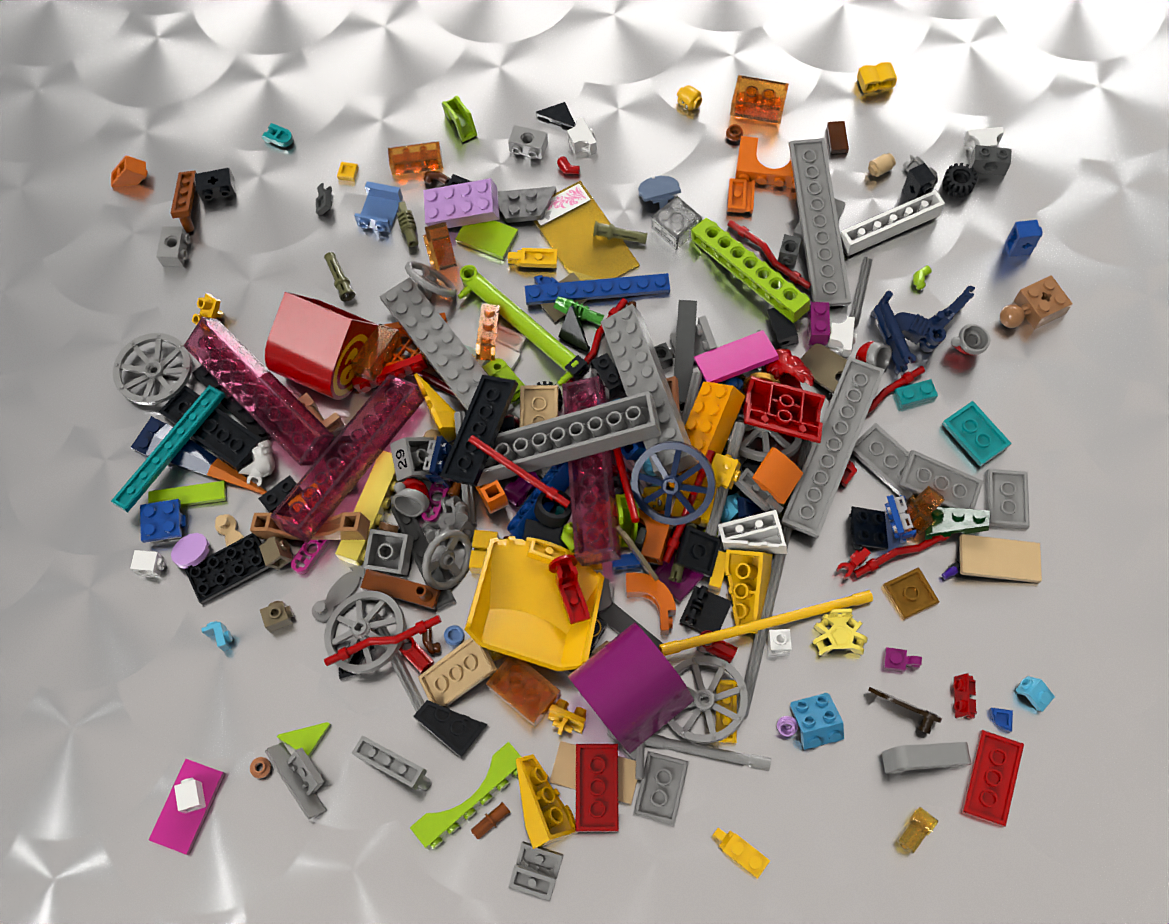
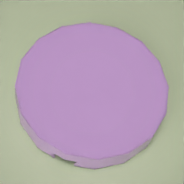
M200 533L184 536L172 549V561L183 569L188 568L187 566L192 565L194 567L198 565L209 553V541Z

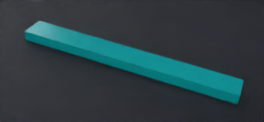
M209 385L111 502L128 513L224 399V392Z

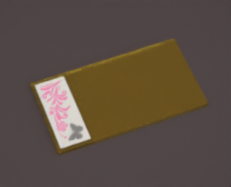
M581 181L553 195L550 200L551 204L545 210L542 220H533L551 248L557 249V257L568 273L574 272L580 281L619 278L640 266L622 239L612 238L608 240L607 237L597 235L593 237L595 221L610 225V222Z

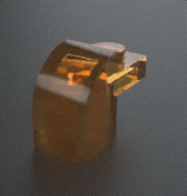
M930 486L924 489L917 497L913 495L907 502V510L904 512L910 515L913 524L911 529L916 530V533L919 535L934 522L931 513L945 500L940 493ZM907 518V519H905V520H906L907 526H909L910 524H909V521H908V518Z

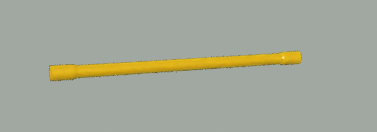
M870 590L863 591L841 599L679 641L675 640L660 644L659 650L664 656L672 655L686 649L824 614L832 609H843L873 602V595Z

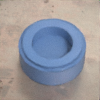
M452 625L445 630L444 639L448 645L456 647L463 643L465 634L461 627Z

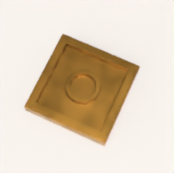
M919 567L883 584L902 620H906L940 602Z

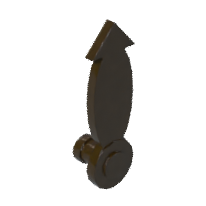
M872 687L868 689V691L879 697L923 715L924 718L918 729L930 734L934 721L939 723L942 721L940 716L931 711L920 709Z

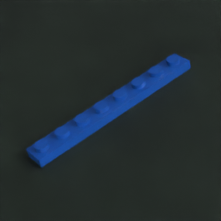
M668 273L525 286L526 305L555 303L558 296L570 300H592L670 293Z

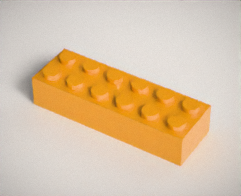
M703 381L684 426L691 445L705 456L708 450L722 455L745 395L732 385ZM688 468V469H686V470H684V471L678 473L677 475L680 476L681 474H683L684 472H686V471L689 470L690 468ZM697 471L683 481V484L693 485L699 472ZM705 477V479H704V481H703V484H702V486H704V487H708V482H707L706 477ZM669 482V486L674 488L675 484ZM680 490L688 498L690 491ZM698 493L696 500L703 501L705 494Z

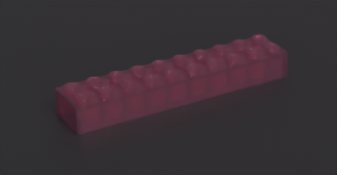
M201 317L184 347L300 466L315 465L334 438V435L218 319Z
M390 374L386 377L271 514L270 517L280 530L309 543L425 400L418 385Z
M599 376L562 384L564 415L606 403L605 386ZM611 450L568 461L575 558L582 566L621 559L619 533L616 530L618 521Z

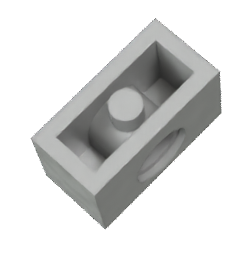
M514 125L508 140L509 151L517 155L521 154L531 158L542 159L548 144L547 132Z
M162 226L156 256L162 266L184 265V260L187 258V244L190 243V236L184 227Z

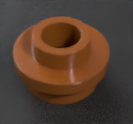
M737 124L729 126L726 130V137L731 141H739L741 136H743V130Z

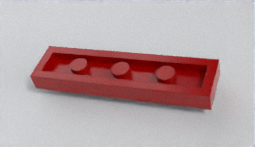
M418 354L354 378L352 383L359 393L368 392L374 387L384 386L390 381L403 379L406 375L421 372L423 369L428 368L427 361L422 354Z

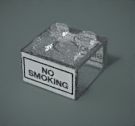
M676 196L652 216L651 229L677 250L691 238V229L702 221V216L680 197Z

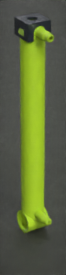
M465 265L461 268L460 277L465 288L458 294V298L462 299L473 291L566 372L557 382L559 386L566 384L570 379L577 383L589 372L588 364L579 355L575 356L478 273L475 266Z

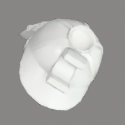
M271 440L258 443V446L252 449V459L254 462L239 471L238 474L249 475L247 477V484H250L252 478H256L258 480L257 487H259L262 482L261 478L273 473L275 460L272 455Z

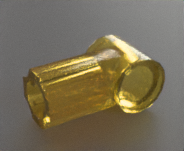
M919 807L909 820V825L897 840L901 847L912 854L919 847L925 836H928L938 823V820L922 807Z

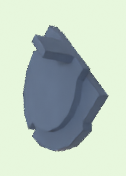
M662 175L655 176L654 179L650 177L644 180L638 188L639 196L642 197L644 202L652 201L653 204L659 202L660 211L669 209L668 200L673 199L674 194L681 193L679 182L675 178Z

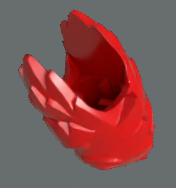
M775 349L779 360L764 365L766 372L773 375L774 379L777 380L778 378L781 384L802 389L800 382L813 386L815 378L811 370L804 365L799 357L793 356L789 349Z

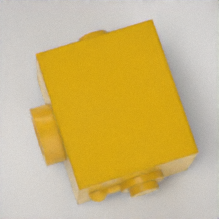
M716 453L711 465L715 474L716 487L732 489L734 482H738L741 471L739 469L741 463L738 459H733L731 455Z

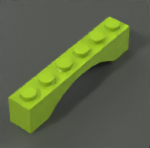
M509 741L492 755L491 765L486 778L469 799L446 811L426 813L410 827L426 849L429 850L431 847L432 849L437 848L443 842L442 838L447 833L450 835L460 827L459 823L464 818L466 820L471 818L476 813L475 809L480 804H487L493 798L492 794L497 789L501 791L509 784L507 780L513 775L515 777L518 776L516 759L521 756Z

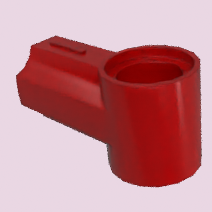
M706 630L701 632L700 635L710 633L712 631ZM724 640L713 642L710 646L702 645L697 647L700 652L709 653L728 663H731L738 649Z
M413 637L403 641L399 651L421 674L433 665V659L415 642ZM405 643H412V647L410 649L403 650V646Z

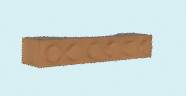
M342 512L333 517L316 519L290 517L275 513H254L250 531L261 540H267L273 536L285 540H367L371 521L361 512Z

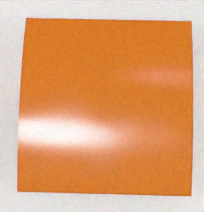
M772 447L752 479L762 490L768 491L778 503L784 504L804 473L786 455Z

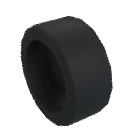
M558 490V493L571 501L567 508L562 506L565 510L563 514H551L543 508L542 505L546 502H554L561 505L554 499L552 501L547 498L545 493L541 492L537 497L534 513L539 522L545 526L561 527L567 524L573 511L572 499L561 490Z

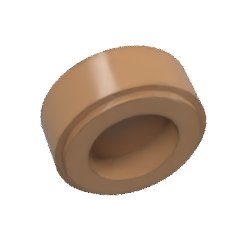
M380 521L378 528L383 531L397 533L399 526Z

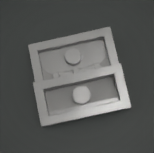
M523 841L512 872L509 888L550 901L564 854L543 847L533 849L532 844Z

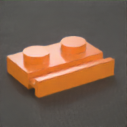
M729 179L727 212H750V214H753L755 180Z

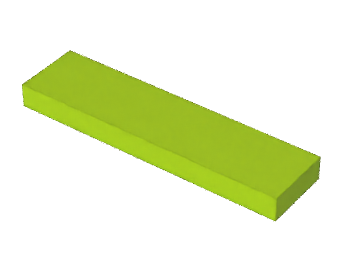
M217 481L148 491V504L179 499L181 507L227 501L226 482Z

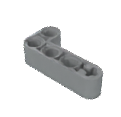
M967 742L903 745L882 751L886 774L916 769L961 767L972 764Z

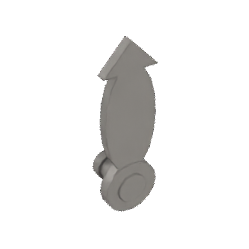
M363 565L349 567L352 571L346 573L334 583L326 599L317 601L314 604L312 616L315 620L319 622L328 621L334 608L356 591L361 578L363 579L365 575Z

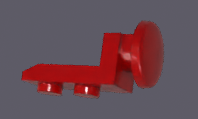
M568 554L555 558L548 567L551 573H556V584L570 624L589 620L590 614L578 582V571L576 568L578 560L576 556Z

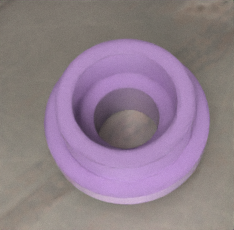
M783 716L777 721V729L783 736L789 737L797 732L798 724L795 718Z

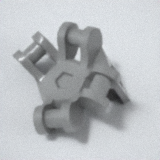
M452 496L451 499L443 497L441 499L443 516L438 522H426L422 525L425 536L428 540L432 541L438 534L446 530H460L462 532L464 529H470L469 540L472 542L474 530L476 529L468 521V505L465 502H461L458 496Z

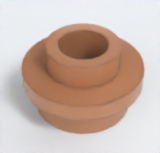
M258 757L250 764V773L255 778H264L271 771V763L265 757ZM259 764H263V769L261 771H257V766Z

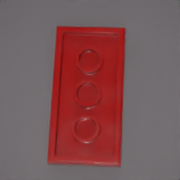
M985 730L980 731L961 813L1006 827L1024 748L1023 743Z
M576 744V832H619L618 744Z

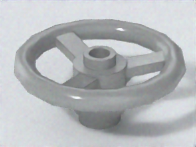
M409 261L405 265L407 274L418 283L417 287L427 299L431 298L433 293L444 297L455 296L457 292L455 285L439 271L416 261ZM413 268L422 270L423 275H418ZM437 279L443 281L446 286L439 284Z
M446 530L438 534L428 545L423 557L422 571L423 577L430 587L437 590H447L457 585L465 577L469 569L472 543L465 533L460 530ZM450 538L446 547L440 545L442 541ZM459 539L463 543L465 550L464 561L460 569L454 563L455 553L453 552ZM440 567L448 569L454 577L446 582H438L434 580L431 572Z

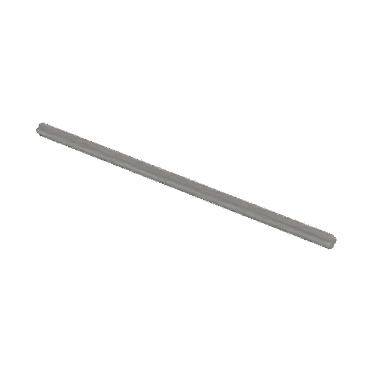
M802 439L796 464L801 471L812 447V441ZM793 491L791 492L790 496L788 497V503H789V501H790V499H791V496H792V494H793ZM782 524L781 529L786 547L788 548L792 528ZM775 553L761 619L772 616L786 554ZM769 628L759 630L755 635L744 681L748 692V709L745 718L749 714Z

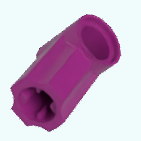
M534 471L528 472L535 478L540 480V478ZM519 477L515 482H510L503 490L508 501L515 507H518L525 501L527 494L534 486Z

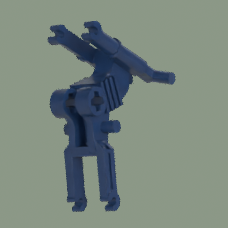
M966 287L963 293L949 307L939 311L929 319L924 318L922 315L920 316V314L915 315L906 312L894 315L888 303L893 293L886 291L878 305L871 311V316L876 317L877 325L885 344H888L892 349L891 358L895 365L894 371L896 374H899L901 369L903 372L908 370L907 364L909 360L911 363L916 361V356L910 352L905 338L916 345L919 343L920 348L925 352L934 351L946 337L944 328L953 319L955 314L974 296L970 292H973L975 287Z

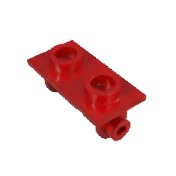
M969 673L954 677L955 718L966 716L968 719H974L977 714L976 700L970 699V696H976V680H973V676H969Z

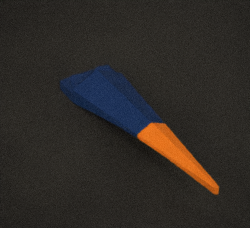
M151 416L132 444V450L149 457L173 427ZM191 439L188 440L169 463L260 494L267 492L260 486L257 487V484L251 480L250 484H247V477L238 474V471Z

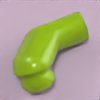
M928 265L913 275V284L916 285L918 290L926 286L924 282L925 277L932 273Z
M568 522L563 527L561 540L573 553L579 549V545L574 540L576 525L573 522Z

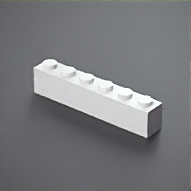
M934 190L841 231L843 251L848 257L941 215L945 202L938 192Z

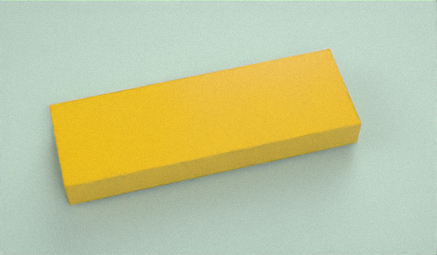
M720 680L716 687V694L737 687L736 681ZM737 695L716 702L737 714ZM716 711V732L726 728L733 719ZM737 730L729 737L715 743L736 744Z

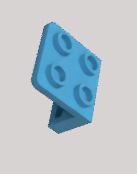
M823 693L790 703V708L800 728L801 744L804 750L844 739L843 720L830 694Z

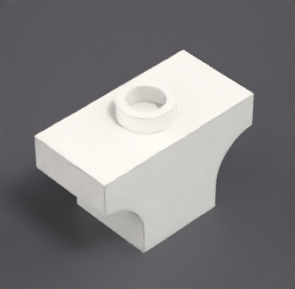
M583 117L577 118L575 127L567 130V138L574 153L586 151L590 155L597 153V144L594 139L593 130L588 128Z
M1003 127L968 129L963 140L964 146H969L973 150L976 145L997 147L1004 134Z
M848 316L843 323H831L830 337L827 348L838 350L841 356L847 359L851 354L852 344H855L857 333H853L855 317Z

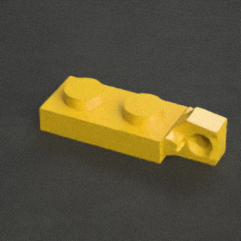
M522 248V250H517V252H508V264H516L519 267L557 268V249Z
M717 828L712 835L721 842L718 847L722 849V852L756 879L759 878L770 862L767 857L732 831L726 834L720 828Z

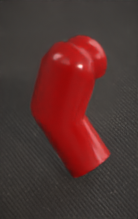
M561 156L557 160L558 167L564 174H580V166L571 165L565 156Z

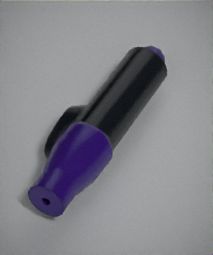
M955 561L949 565L948 569L941 574L942 577L946 580L960 571V562Z

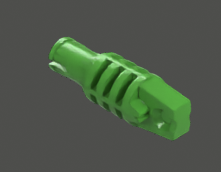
M557 297L554 304L555 309L567 315L569 307L574 306L580 321L587 320L599 326L601 325V321L604 318L603 314L594 312L587 305L583 306L582 303L578 304L579 302L577 301L575 303L572 299Z

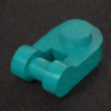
M273 123L268 126V131L264 132L261 136L265 142H271L281 147H287L293 142V136L288 129Z

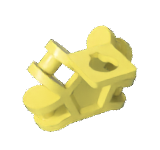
M832 609L828 615L824 614L821 617L820 623L814 625V628L820 634H823L812 641L814 645H817L820 656L829 653L833 649H850L856 654H864L863 646L864 643H867L868 638L856 632L863 623L861 621L857 622L852 618V609ZM828 638L831 645L826 647L824 641Z

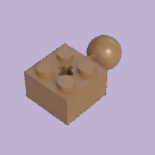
M1050 275L1021 289L1014 299L1016 305L1010 304L1001 310L1000 321L1005 327L1016 328L1023 323L1026 317L1035 330L1066 315L1073 303L1053 276Z

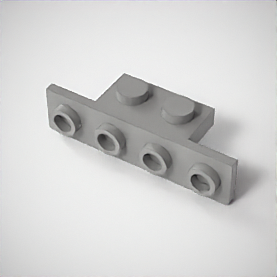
M283 742L267 748L265 753L307 819L324 813L326 809L315 794L324 781L303 748L295 750L292 755H290Z

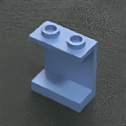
M367 181L365 185L367 198L361 214L355 213L354 215L357 225L381 232H391L397 216L396 212L399 210L398 203L402 202L403 199L400 187Z

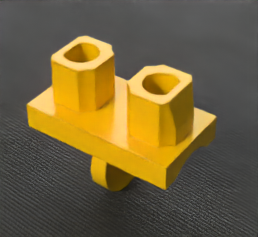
M205 293V297L198 298L197 307L201 310L199 314L193 315L192 322L207 331H212L216 318L223 317V312L219 310L221 301Z
M559 699L555 705L551 704L548 719L553 721V726L559 728L558 735L562 736L564 730L572 733L574 730L582 734L586 722L585 716L587 711L585 709L576 707L574 713L567 711L569 703L563 699Z

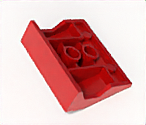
M751 376L744 393V424L820 444L823 425L820 422V415L825 395Z

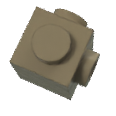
M273 536L259 546L267 567L279 570L293 560L290 545L285 539Z
M283 601L271 602L268 607L260 609L264 626L270 633L293 624L291 618L294 617L292 608Z

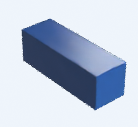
M633 553L611 556L613 570L642 567Z

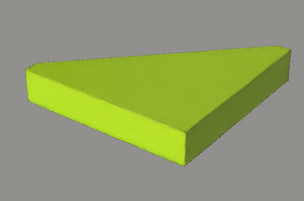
M325 722L278 734L277 738L296 750L303 748L310 758L331 724Z

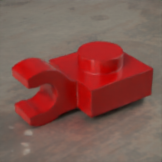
M866 548L861 552L856 550L850 556L851 561L849 563H840L836 571L838 572L842 568L846 569L847 573L844 579H848L852 572L868 559L871 552Z

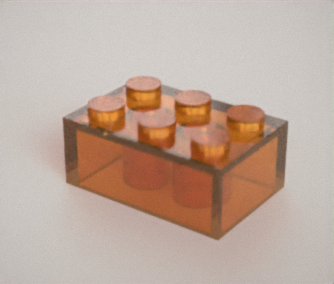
M738 75L730 115L781 124L789 83Z
M509 656L486 683L489 690L534 727L547 714L551 704H555L562 696L557 687L524 660Z

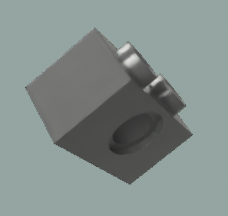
M976 145L970 157V168L973 167V172L976 171L977 173L1005 176L1011 165L1012 149Z

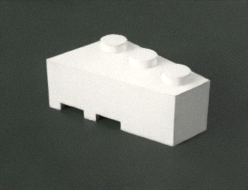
M776 510L718 524L725 551L729 549L788 554Z

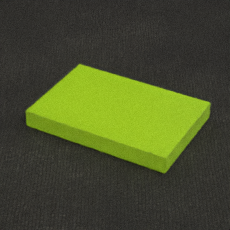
M495 220L464 225L455 240L459 244L504 260L518 234V229Z

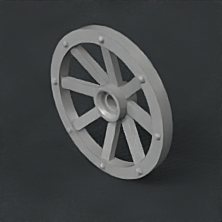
M150 333L139 336L129 342L118 354L113 367L114 383L123 396L134 403L141 405L163 403L178 394L187 384L192 371L191 356L184 344L169 334ZM150 342H156L154 360L150 361L139 347ZM162 342L170 343L177 347L160 363ZM135 351L145 363V366L139 367L124 363L127 357ZM180 353L182 354L183 367L166 368ZM122 370L144 374L125 385L123 384ZM181 374L178 381L172 387L163 378L164 375ZM149 380L143 396L128 391ZM159 381L166 391L150 396L155 382Z
M743 405L736 418L744 421ZM746 424L745 431H753L741 443L738 454L748 459L762 462L770 451L769 437L772 436L785 448L780 452L789 458L799 450L802 439L795 437L794 442L790 445L777 432ZM732 428L731 433H730V435H729V438H728V440H727V442H726V444H727L728 446H729V443H730V439H731V435H732V432H733V428ZM756 437L762 438L763 452L747 447Z
M363 591L346 598L335 608L325 628L324 643L328 656L336 654L335 646L351 637L353 638L349 647L368 637H382L374 633V629L396 624L395 635L406 630V622L402 609L390 596L378 591ZM379 600L364 619L363 601ZM356 604V621L342 616L350 607ZM386 604L392 608L395 614L393 618L371 622ZM338 621L351 627V630L334 638ZM403 641L398 644L384 645L388 649L374 661L370 647L364 648L363 652L367 664H349L353 654L351 658L344 661L340 660L335 664L350 673L364 674L373 672L392 660L399 651Z
M696 656L686 659L675 666L674 669L680 675L685 670L693 667L699 691L696 692L688 687L694 701L685 709L697 708L683 728L677 724L674 718L668 724L679 736L691 742L707 744L721 741L732 735L740 727L748 709L746 684L736 668L723 659L713 656ZM699 665L719 667L708 689L704 687ZM724 672H728L734 678L738 687L713 695ZM740 694L741 697L737 714L716 703L719 700ZM702 699H709L707 704H702ZM713 709L733 719V721L723 730L716 732L711 710ZM705 712L710 734L701 735L689 732L701 713Z

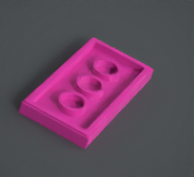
M764 330L694 356V361L702 373L705 382L720 383L779 360V356Z
M185 759L149 837V841L189 855L225 773ZM194 778V780L202 782L206 807L189 813L179 812L174 786L181 784V781L184 779Z

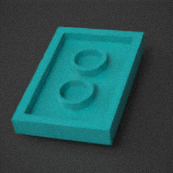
M974 401L968 403L942 423L980 467L1012 444Z

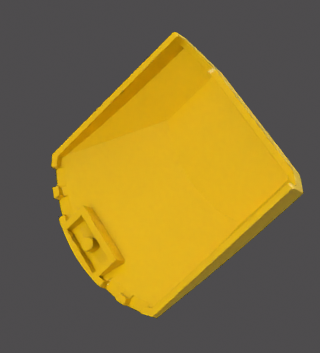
M509 536L508 539L500 540L498 538L490 539L464 630L481 647L555 671L577 669L589 659L605 577L600 572L596 573L590 567L588 561L585 560L583 562L577 558L578 582L588 607L590 619L570 624L556 584V573H551L548 566L552 560L559 556L574 555L575 553L552 542L527 537L526 541L515 539V536Z

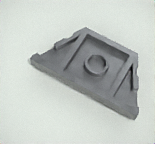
M556 186L498 191L499 212L502 213L507 223L542 220L545 210L551 204V198L557 193Z

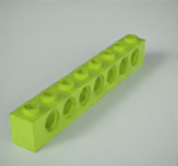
M706 217L691 229V239L696 245L791 322L795 323L810 310V299L807 294L800 292L793 283L786 281L779 272L771 269L765 261L762 262L754 252L747 250L740 241L733 239L716 222Z

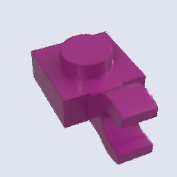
M885 648L884 669L905 672L906 666L920 668L922 665V657L907 656V650Z

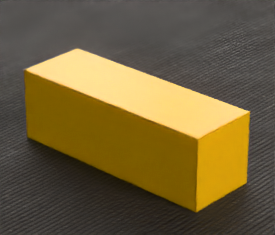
M718 551L708 589L721 590L725 574L726 552Z

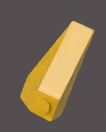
M418 373L414 374L418 387L441 436L447 442L455 440L454 413L456 411Z
M726 549L725 575L728 577V590L732 597V609L736 626L761 619L771 575L773 554Z
M534 754L517 758L516 765L525 827L533 849L576 833L575 819L568 805L564 806L558 797L559 791L556 788L553 789L547 781L548 775Z

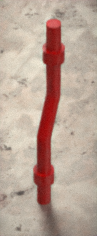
M733 220L728 222L727 226L738 232L740 237L743 239L747 238L759 246L771 265L788 276L790 281L800 284L807 290L811 288L810 282L802 278L800 273L797 271L793 272L777 261L766 242L749 232L750 230L745 226H740Z
M622 298L616 307H613L608 312V317L622 310L628 301ZM602 324L596 330L591 350L584 358L588 365L598 353L604 333ZM570 379L565 385L571 388L575 382Z
M919 366L911 372L904 373L900 379L883 388L873 399L868 413L875 410L889 393L904 384L908 385L914 381V378L924 373V367Z
M708 450L706 454L710 464L716 453L712 450ZM703 468L698 471L699 473L693 485L702 486L706 477ZM690 492L687 500L692 506L697 498V492ZM685 507L681 516L689 514ZM686 524L676 526L672 538H669L666 544L668 547L662 561L670 563L675 549L677 550L679 547V539Z
M932 536V539L925 540L916 545L894 548L876 559L868 560L864 566L856 569L853 573L856 578H859L869 571L873 572L879 569L880 565L898 555L921 552L939 541L949 539L950 536Z
M437 615L426 621L422 620L415 623L414 627L395 636L368 637L348 648L343 647L339 649L338 653L325 658L324 663L326 666H329L340 660L344 661L351 658L352 654L371 645L398 644L418 633L421 635L427 632L428 628L441 623L442 620Z

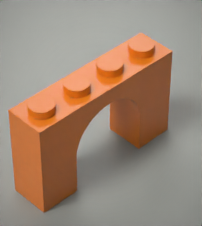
M741 136L735 179L755 180V183L760 185L768 184L778 187L795 188L791 158L789 163L782 168L772 169L765 167L757 159L758 138Z
M597 499L584 540L587 549L606 553L612 532L615 529V525H618L617 507L614 501H610V499ZM638 508L639 523L644 525L647 531L641 554L647 562L663 565L662 559L668 547L666 544L671 537L674 525L655 521Z

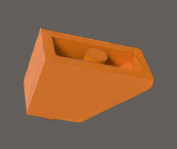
M126 155L111 172V187L138 185L147 177L146 162Z

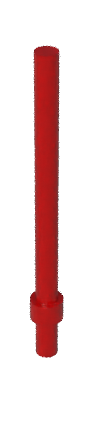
M474 435L469 438L468 442L545 493L547 498L552 501L554 499L565 508L569 506L571 501L560 495L557 489L554 487L550 488Z
M621 447L612 450L615 455L632 523H637L640 519Z

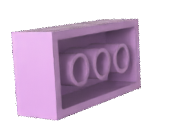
M491 178L423 190L425 224L432 231L499 220L498 191L496 184Z

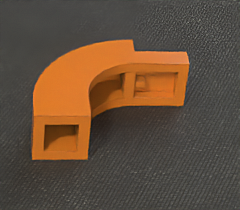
M498 480L475 487L490 514L509 505L506 494Z
M626 573L627 598L643 597L651 600L659 611L660 635H669V629H673L672 616L668 617V615H676V605L670 590L659 579L655 581L648 574Z

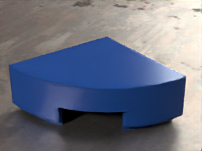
M543 275L534 277L537 285L558 283L553 277L550 278Z
M991 707L990 715L996 726L1003 731L1012 732L1013 710Z

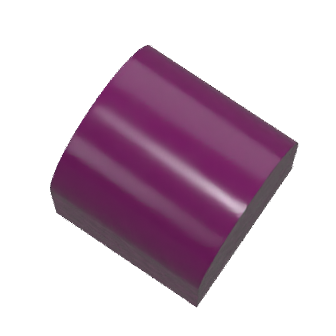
M635 622L568 676L629 754L694 701L682 678Z

